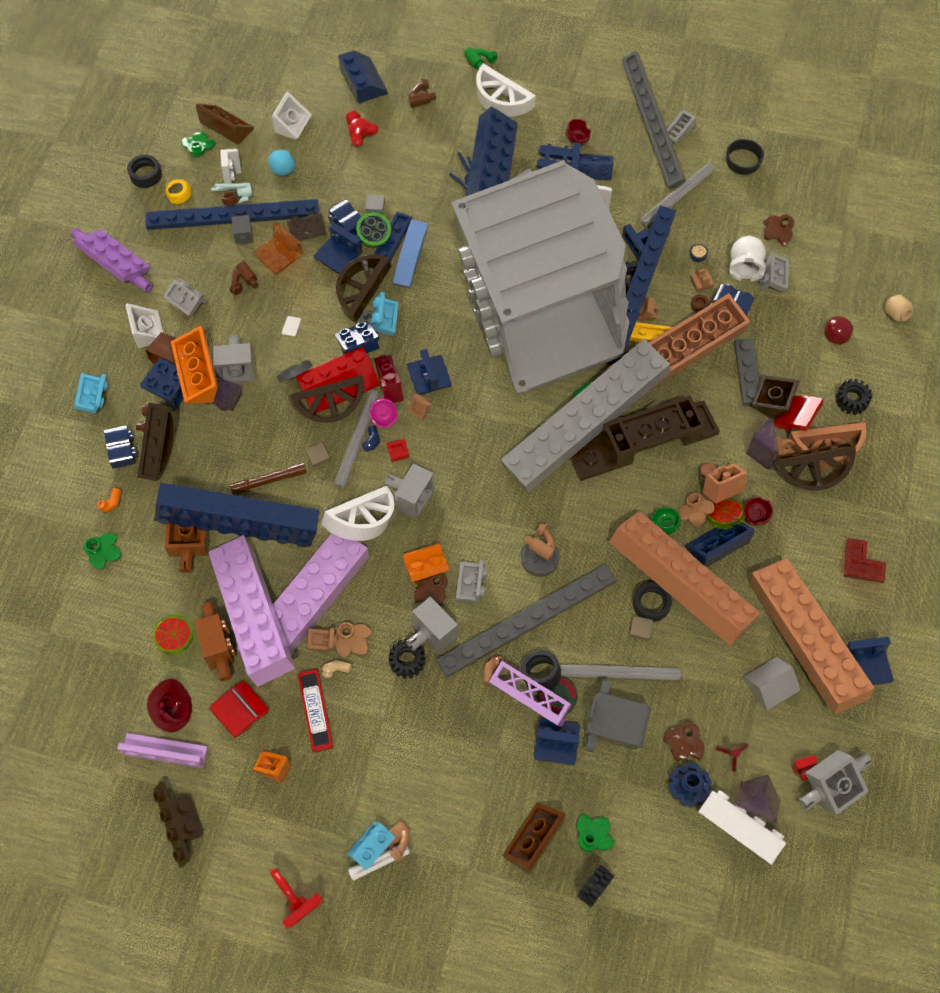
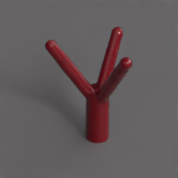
M744 744L732 751L721 747H716L715 749L731 756L732 771L736 772L737 757L749 745Z

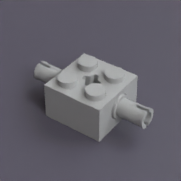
M837 750L807 771L806 776L812 786V791L799 799L802 808L808 811L819 802L823 809L837 815L868 793L869 790L860 772L873 764L870 761V756L863 753L854 760L853 756Z

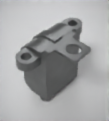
M603 680L600 693H596L588 716L589 722L586 735L589 738L586 751L594 753L597 739L631 749L642 748L652 707L608 695L611 682Z

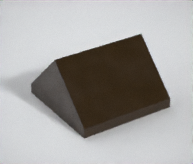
M763 375L752 407L772 420L785 415L790 410L800 383L799 380Z

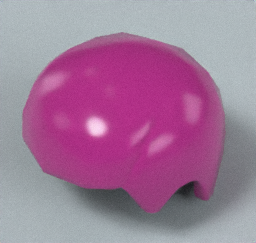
M381 398L375 400L370 406V418L378 427L387 428L396 422L398 418L397 407L391 400Z

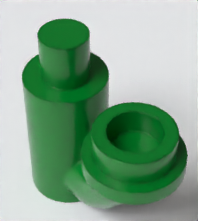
M468 47L463 53L464 57L475 69H480L484 61L480 56L486 57V60L490 63H494L498 59L496 51L490 52L484 49Z

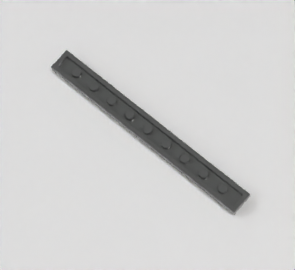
M635 50L622 58L666 182L668 187L673 189L686 182L640 55Z
M607 564L437 658L436 661L446 678L611 586L616 583L617 579Z

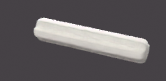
M408 846L403 854V857L410 853ZM392 849L383 852L368 870L363 869L359 864L350 868L348 871L351 879L356 880L395 861L390 855Z

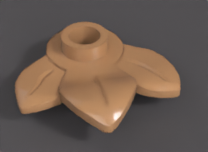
M692 493L687 497L686 505L682 506L678 511L681 522L690 520L693 526L699 527L705 522L706 514L714 512V504L709 500H705L702 495Z
M341 623L336 630L338 637L336 650L342 658H346L350 652L357 655L367 654L368 646L365 638L372 634L370 628L364 624ZM349 630L350 634L344 635L343 632Z

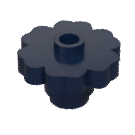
M687 763L684 768L676 767L669 777L672 782L668 787L673 799H679L682 806L693 808L696 803L703 804L711 794L709 787L712 781L709 778V774L706 771H701L700 766L697 764Z

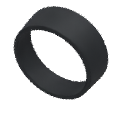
M735 140L727 148V165L737 174L749 175L758 170L764 159L762 147L753 140ZM739 149L749 150L757 156L758 164L752 167H741L733 163L729 155Z

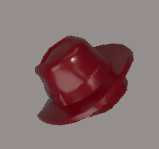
M166 679L157 684L147 698V710L152 722L164 732L173 733L184 728L189 722L192 714V702L187 690L178 680Z

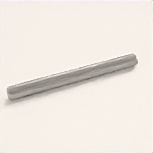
M710 162L703 166L686 182L641 218L640 223L644 227L652 223L660 205L670 208L714 171L715 166Z
M371 389L369 391L334 482L336 487H345L371 419L369 415L370 406L379 398L377 390Z
M590 665L560 666L561 677L679 680L681 678V670L679 668Z

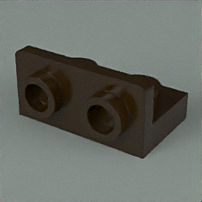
M311 212L306 214V217L300 218V216L291 217L290 221H287L293 243L327 234L321 213Z

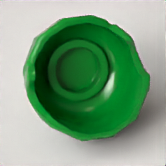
M657 508L656 512L651 514V521L667 535L676 532L681 525L680 514L673 508Z

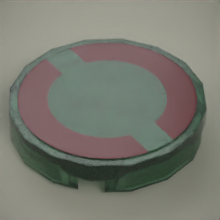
M561 676L559 682L549 690L571 703L567 713H570L577 704L578 693L573 682ZM538 691L537 693L538 702L546 701L543 691ZM559 701L550 703L552 711L559 715L564 704Z

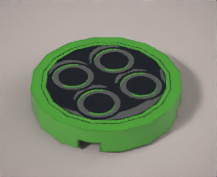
M375 212L366 213L361 216L356 226V234L361 239V243L374 248L384 245L388 241L391 226L385 216Z

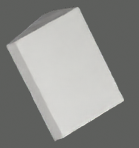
M289 92L285 93L271 118L274 133L296 140L312 114Z
M127 303L125 306L137 347L149 346L161 332L163 333L158 311Z

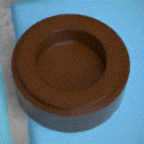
M228 192L221 197L223 205L226 206L236 204L240 200L237 192Z
M704 295L694 296L690 304L691 309L696 313L709 306L708 298Z

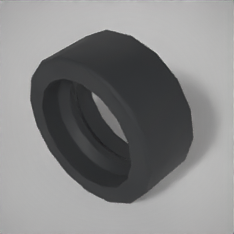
M139 155L130 160L127 171L131 182L137 187H152L162 177L159 162L154 156ZM150 166L154 168L153 172L147 176L135 175L136 171L141 167Z
M649 582L640 586L633 600L635 613L639 617L653 620V622L665 618L672 604L671 595L656 582ZM654 592L661 595L664 600L662 610L659 612L645 610L641 605V598L645 593Z
M535 651L529 654L521 665V673L548 690L553 688L561 678L559 661L555 655L547 651ZM542 663L552 665L553 670L548 676L539 679L530 676V671L534 666Z

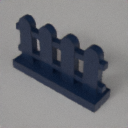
M574 142L573 149L564 145V148L554 147L550 143L540 146L539 155L546 158L537 161V168L541 169L560 162L550 160V158L563 159L566 164L578 170L581 143Z

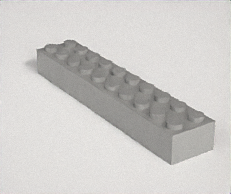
M643 339L503 457L501 462L504 468L527 493L531 492L602 431L603 424L616 420L670 374V363Z

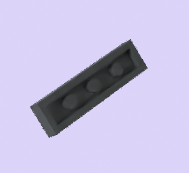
M735 339L734 346L742 405L752 406L760 385L754 340Z

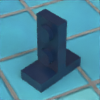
M628 224L623 228L622 237L639 261L651 228L641 230L637 234L631 224Z

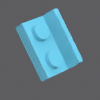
M374 821L346 855L351 860L356 861L363 869L368 870L395 837L381 823Z

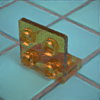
M278 222L272 225L273 238L254 251V255L275 275L279 274L303 255L301 243Z

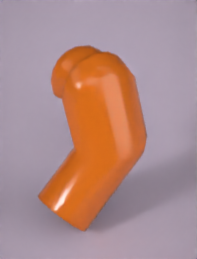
M113 488L109 500L98 502V509L101 512L108 513L118 507L122 490Z

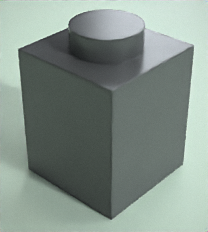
M249 215L232 217L235 244L252 243V225Z

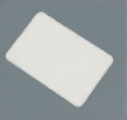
M287 316L282 334L295 336L301 318Z

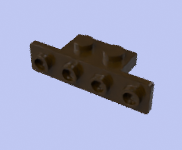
M162 781L154 788L153 797L159 805L160 818L165 823L167 829L166 836L172 844L174 860L178 862L179 868H181L190 861L185 841L200 838L203 832L190 795L170 800L165 783Z

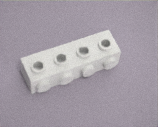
M719 790L717 793L712 791L699 810V813L772 865L786 844L783 841L785 836L775 829L772 832L764 827L766 825L764 821L757 816L752 819L746 815L748 810L738 803L734 806L728 802L730 797Z

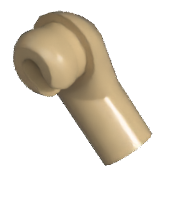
M333 660L323 665L322 676L331 678L335 671L350 673L352 664Z

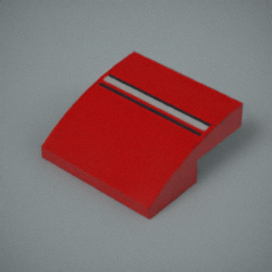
M794 396L789 412L775 419L773 426L791 431L792 427L807 431L822 407L823 400L810 396Z
M244 680L227 691L209 707V710L234 739L250 729L254 722L268 714L269 711L268 707Z

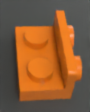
M439 543L403 554L406 570L411 582L449 571L448 563Z

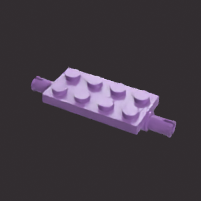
M78 227L71 231V237L75 238L74 245L122 282L129 281L145 293L152 289L153 284L142 277L145 273L149 272L150 266L101 229L85 234Z

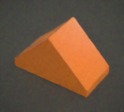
M262 751L252 770L281 784L291 764L288 758L283 755Z

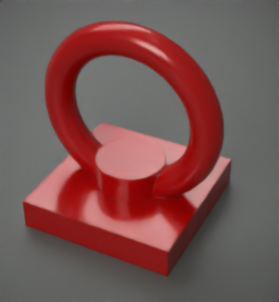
M272 868L270 870L271 877L291 903L288 907L291 915L282 921L285 928L289 930L324 901L318 893L308 901L304 895L298 898L278 869Z

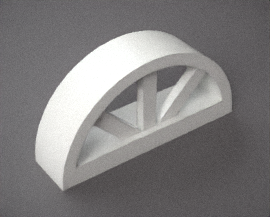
M483 64L480 67L476 77V94L479 102L485 109H489L492 106L508 117L525 114L535 107L536 95L487 65ZM493 87L497 91L492 96H489L483 88ZM503 93L509 97L510 102L496 99Z
M384 486L325 511L321 524L332 534L347 540L364 541L373 539L382 534L388 527L394 510L393 495L390 489ZM373 509L385 512V516L381 520L376 521L369 511ZM362 514L370 524H354L355 517Z

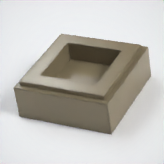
M323 443L305 450L313 468L331 461Z
M633 616L629 636L649 641L653 620Z

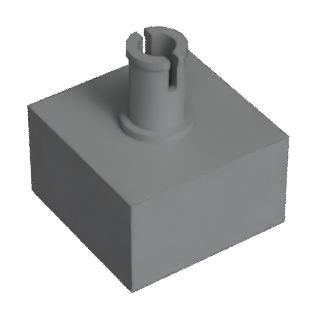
M233 335L228 338L229 345L213 346V366L220 384L256 381V362L250 343L240 344V337Z
M412 464L403 480L389 474V478L385 480V485L397 490L394 494L396 511L417 520L435 490L434 473Z
M431 597L412 611V627L417 633L406 640V643L413 651L426 641L439 655L456 640L458 624Z

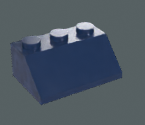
M354 50L338 55L340 71L357 104L388 94L370 57Z

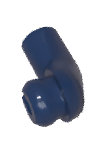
M370 426L367 429L369 438L362 444V448L366 452L374 450L380 444L376 426Z

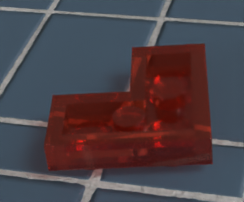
M848 538L846 540L843 577L883 583L885 581L886 562L866 559L868 541Z

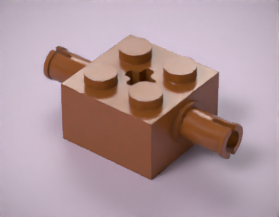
M166 524L165 550L169 557H181L180 572L186 573V569L188 573L192 572L193 556H208L210 530L202 531L196 527L184 528L178 524Z
M208 602L201 606L204 618L194 620L203 658L210 670L217 669L220 681H228L232 678L229 665L234 664L233 657L236 656L234 646L230 640L231 633L225 619L221 620L219 614H216L214 603Z

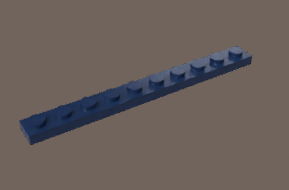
M318 199L150 211L146 212L145 226L147 230L232 224V217L249 215L251 222L288 220L295 216H300V218L306 217V214L311 212H317L318 214L319 202Z
M661 205L657 211L626 295L629 302L626 315L630 323L624 354L677 211ZM622 357L606 362V364L613 365Z

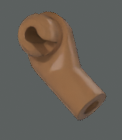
M493 657L485 663L484 684H492L489 681L501 661L504 662L502 657Z

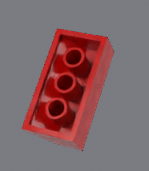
M363 346L296 376L297 385L301 392L360 375L363 377V393L380 386L372 363ZM355 385L339 390L354 397ZM331 392L334 405L347 401ZM325 394L313 415L329 409ZM316 396L305 399L309 408Z

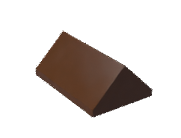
M196 104L199 122L237 145L254 129V126L217 105Z
M536 803L502 856L531 875L563 825L566 814Z

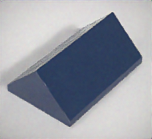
M735 519L721 524L685 546L693 557L708 567L749 544L755 531L754 528Z

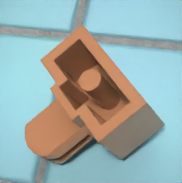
M711 463L704 464L701 467L700 478L705 481L703 494L714 503L739 494L745 489L747 472L735 463L726 467L723 465L719 468Z

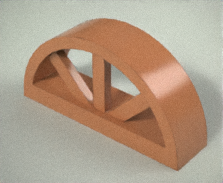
M864 422L808 429L807 431H791L788 439L795 442L791 449L799 452L809 450L805 446L808 444H813L810 449L818 448L821 443H824L825 446L832 445L831 442L840 444L845 443L843 440L857 438L855 446L857 455L865 441L866 425ZM846 455L834 457L833 459L843 464ZM819 460L821 469L836 468L825 460ZM813 462L808 463V465L814 467Z

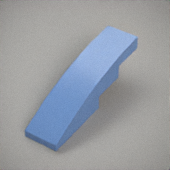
M411 220L393 280L394 285L411 288L419 257L421 258L428 223Z

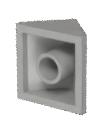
M778 657L743 677L766 711L800 692L793 667Z

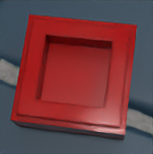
M405 439L386 443L391 462L410 458Z

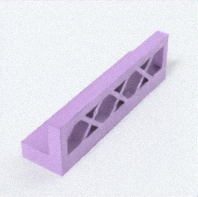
M501 661L489 682L562 727L566 721L564 716L571 703ZM504 667L510 670L511 680L504 681L499 678ZM526 680L529 690L523 692L518 690L516 681ZM542 690L545 693L546 701H535L533 692ZM559 701L564 704L559 715L552 711L550 703Z
M127 733L124 743H119L117 749L125 756L204 769L209 748L202 745Z

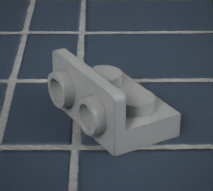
M772 252L764 260L766 270L764 276L759 279L760 289L765 290L770 286L784 293L788 290L789 260Z
M174 279L163 297L185 314L192 317L201 302L206 304L207 300L203 298L204 294L197 289L193 291L188 282L184 280L180 282Z

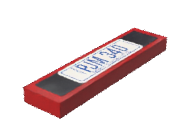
M318 669L297 673L312 752L332 749L333 744Z

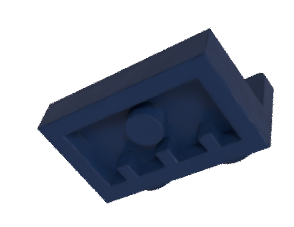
M580 154L578 171L592 179L611 180L613 156Z

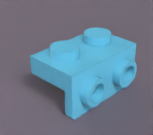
M381 292L374 299L373 307L375 312L372 314L371 323H373L375 331L393 336L396 330L399 302L386 299L384 292Z
M81 373L73 406L74 409L96 414L98 408H102L104 398L101 395L102 392L106 391L107 387L105 374H102L99 378Z

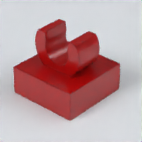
M815 755L795 761L791 768L794 774L800 772L801 780L806 781L807 776L805 772L812 769L818 761Z

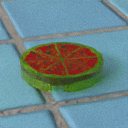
M727 498L718 503L712 501L714 512L706 514V519L710 522L711 526L719 529H729L743 521L745 511L741 502L736 499Z
M171 615L161 619L153 630V641L156 647L168 655H177L184 652L194 638V631L190 622L178 615Z

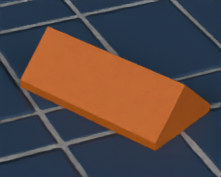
M200 325L171 341L183 398L186 404L213 403L218 389L204 328Z

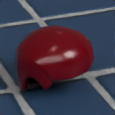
M572 119L568 122L566 137L572 144L575 142L584 145L590 140L591 129L587 128L585 120Z
M832 317L826 324L824 336L834 344H844L851 338L853 325L845 317Z
M754 497L744 504L742 515L750 525H765L772 518L773 507L769 500Z

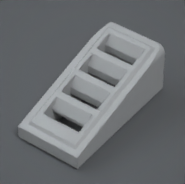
M684 109L667 128L668 134L673 133L676 135L675 138L669 135L671 142L677 144L697 124V118Z

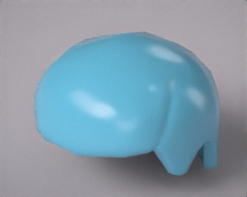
M278 150L269 155V167L275 175L280 177L287 176L294 171L296 164L289 151Z

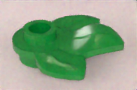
M197 132L193 134L192 138L185 137L182 140L183 147L187 148L193 157L202 156L206 149H211L216 143L215 140H207V134L204 132Z
M105 533L98 538L91 537L85 541L84 551L89 555V563L94 568L103 570L106 561L113 562L121 557L119 549L114 546L118 538L116 535ZM94 545H97L96 549L91 550Z
M583 814L579 818L576 828L580 834L578 845L581 850L593 852L596 849L606 851L612 848L615 840L608 835L611 827L609 819L600 817L592 821L587 814ZM586 838L592 840V843L587 842Z

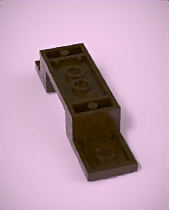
M691 395L603 424L602 434L594 437L575 453L570 460L579 480L583 481L633 464L635 453L680 438L684 446L719 435L720 431L705 401L694 403Z

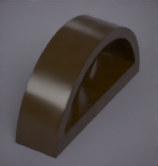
M377 254L358 257L348 263L339 274L336 283L337 298L342 311L353 322L357 323L392 267L389 257ZM375 267L373 272L370 274L369 268ZM364 270L367 281L364 285L351 279V277ZM346 284L361 290L359 294L343 298ZM353 302V304L351 305V307H349V306L347 305L348 303Z
M360 375L288 395V398L294 409L303 417L320 423L336 422L350 415L358 406L363 394V377ZM355 385L354 397L339 390ZM331 392L350 402V405L338 415ZM324 394L331 413L329 418L313 415ZM316 396L308 412L298 402L299 400Z
M148 402L137 478L157 481L163 475L168 465L175 436V417L170 406Z
M850 441L775 456L782 474L790 483L805 490L818 491L835 486L848 475L855 461L856 447ZM846 455L843 464L833 459L834 457ZM819 460H825L838 470L831 476L822 479ZM809 462H813L816 481L798 478ZM798 465L793 474L789 473L785 468Z

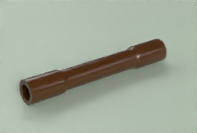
M300 463L273 473L230 484L232 494L235 495L265 484L306 474L304 463Z

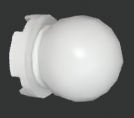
M751 235L740 237L733 244L730 252L732 259L729 267L730 275L738 281H741V278L750 279V282L759 280L764 276L766 270L764 262L766 257L765 245L759 238Z

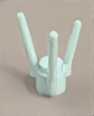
M250 183L215 184L216 188H211V191L237 190L238 196L242 198L233 205L249 201L248 197L252 196Z

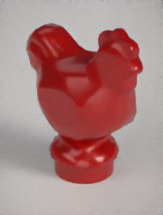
M350 111L346 115L345 119L349 125L351 144L354 146H361L363 144L362 139L367 135L378 133L379 128L377 124L370 123L366 119L361 118L360 114L356 111Z

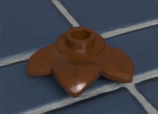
M773 215L763 221V224L767 226L764 232L765 240L778 238L780 244L784 246L792 239L793 233L791 229L794 227L792 216L782 215L778 217ZM783 221H788L789 223H788V224H783L782 222H783Z
M443 573L414 581L418 585L414 592V601L424 602L431 597L439 606L442 605L446 598L444 589L448 583L447 577ZM439 578L440 583L438 585H435V579Z
M685 722L680 728H672L666 733L664 742L673 745L672 754L675 761H681L690 754L697 760L702 758L704 743L699 738L700 732L696 724ZM688 728L693 731V735L690 737L685 734Z

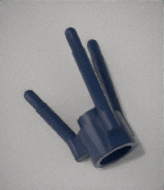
M457 152L468 174L464 177L465 182L453 173H449V175L467 190L472 161L467 156L468 166L461 153Z

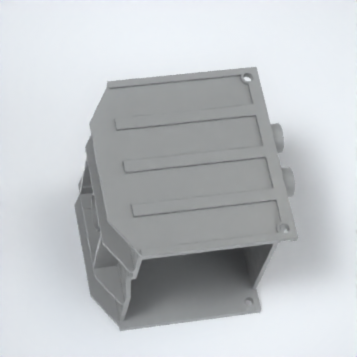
M563 160L451 202L459 221L464 247L459 248L458 252L464 266L463 272L469 286L468 292L474 306L473 311L480 329L483 328L485 332L486 344L492 358L502 356L517 395L624 356L630 323L626 315L629 304L626 298L625 285L627 267L623 261L626 245L594 179L569 166Z

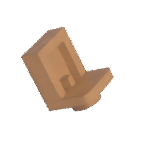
M334 628L329 630L308 629L306 650L330 652L333 646H336L337 634H334Z

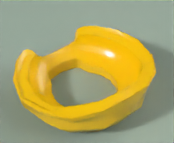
M177 179L167 185L165 192L171 203L181 204L191 197L192 189L188 182ZM174 184H181L183 186L182 191L177 194H170L169 189Z

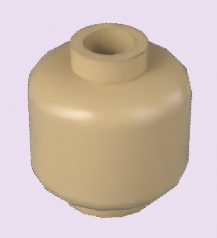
M896 295L886 301L885 312L897 322L905 321L913 313V304L904 296Z

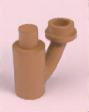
M541 523L536 533L540 537L544 536L547 544L537 537L533 539L528 535L524 542L529 545L530 550L549 561L556 550L555 542L548 530L549 525Z
M402 821L389 831L394 835L395 839L386 848L392 849L390 855L397 863L404 860L403 854L410 838V831Z

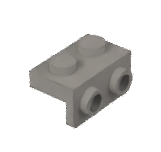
M480 560V563L460 562L456 601L480 603V597H484L485 585H482V578L486 579L487 567H484V560Z

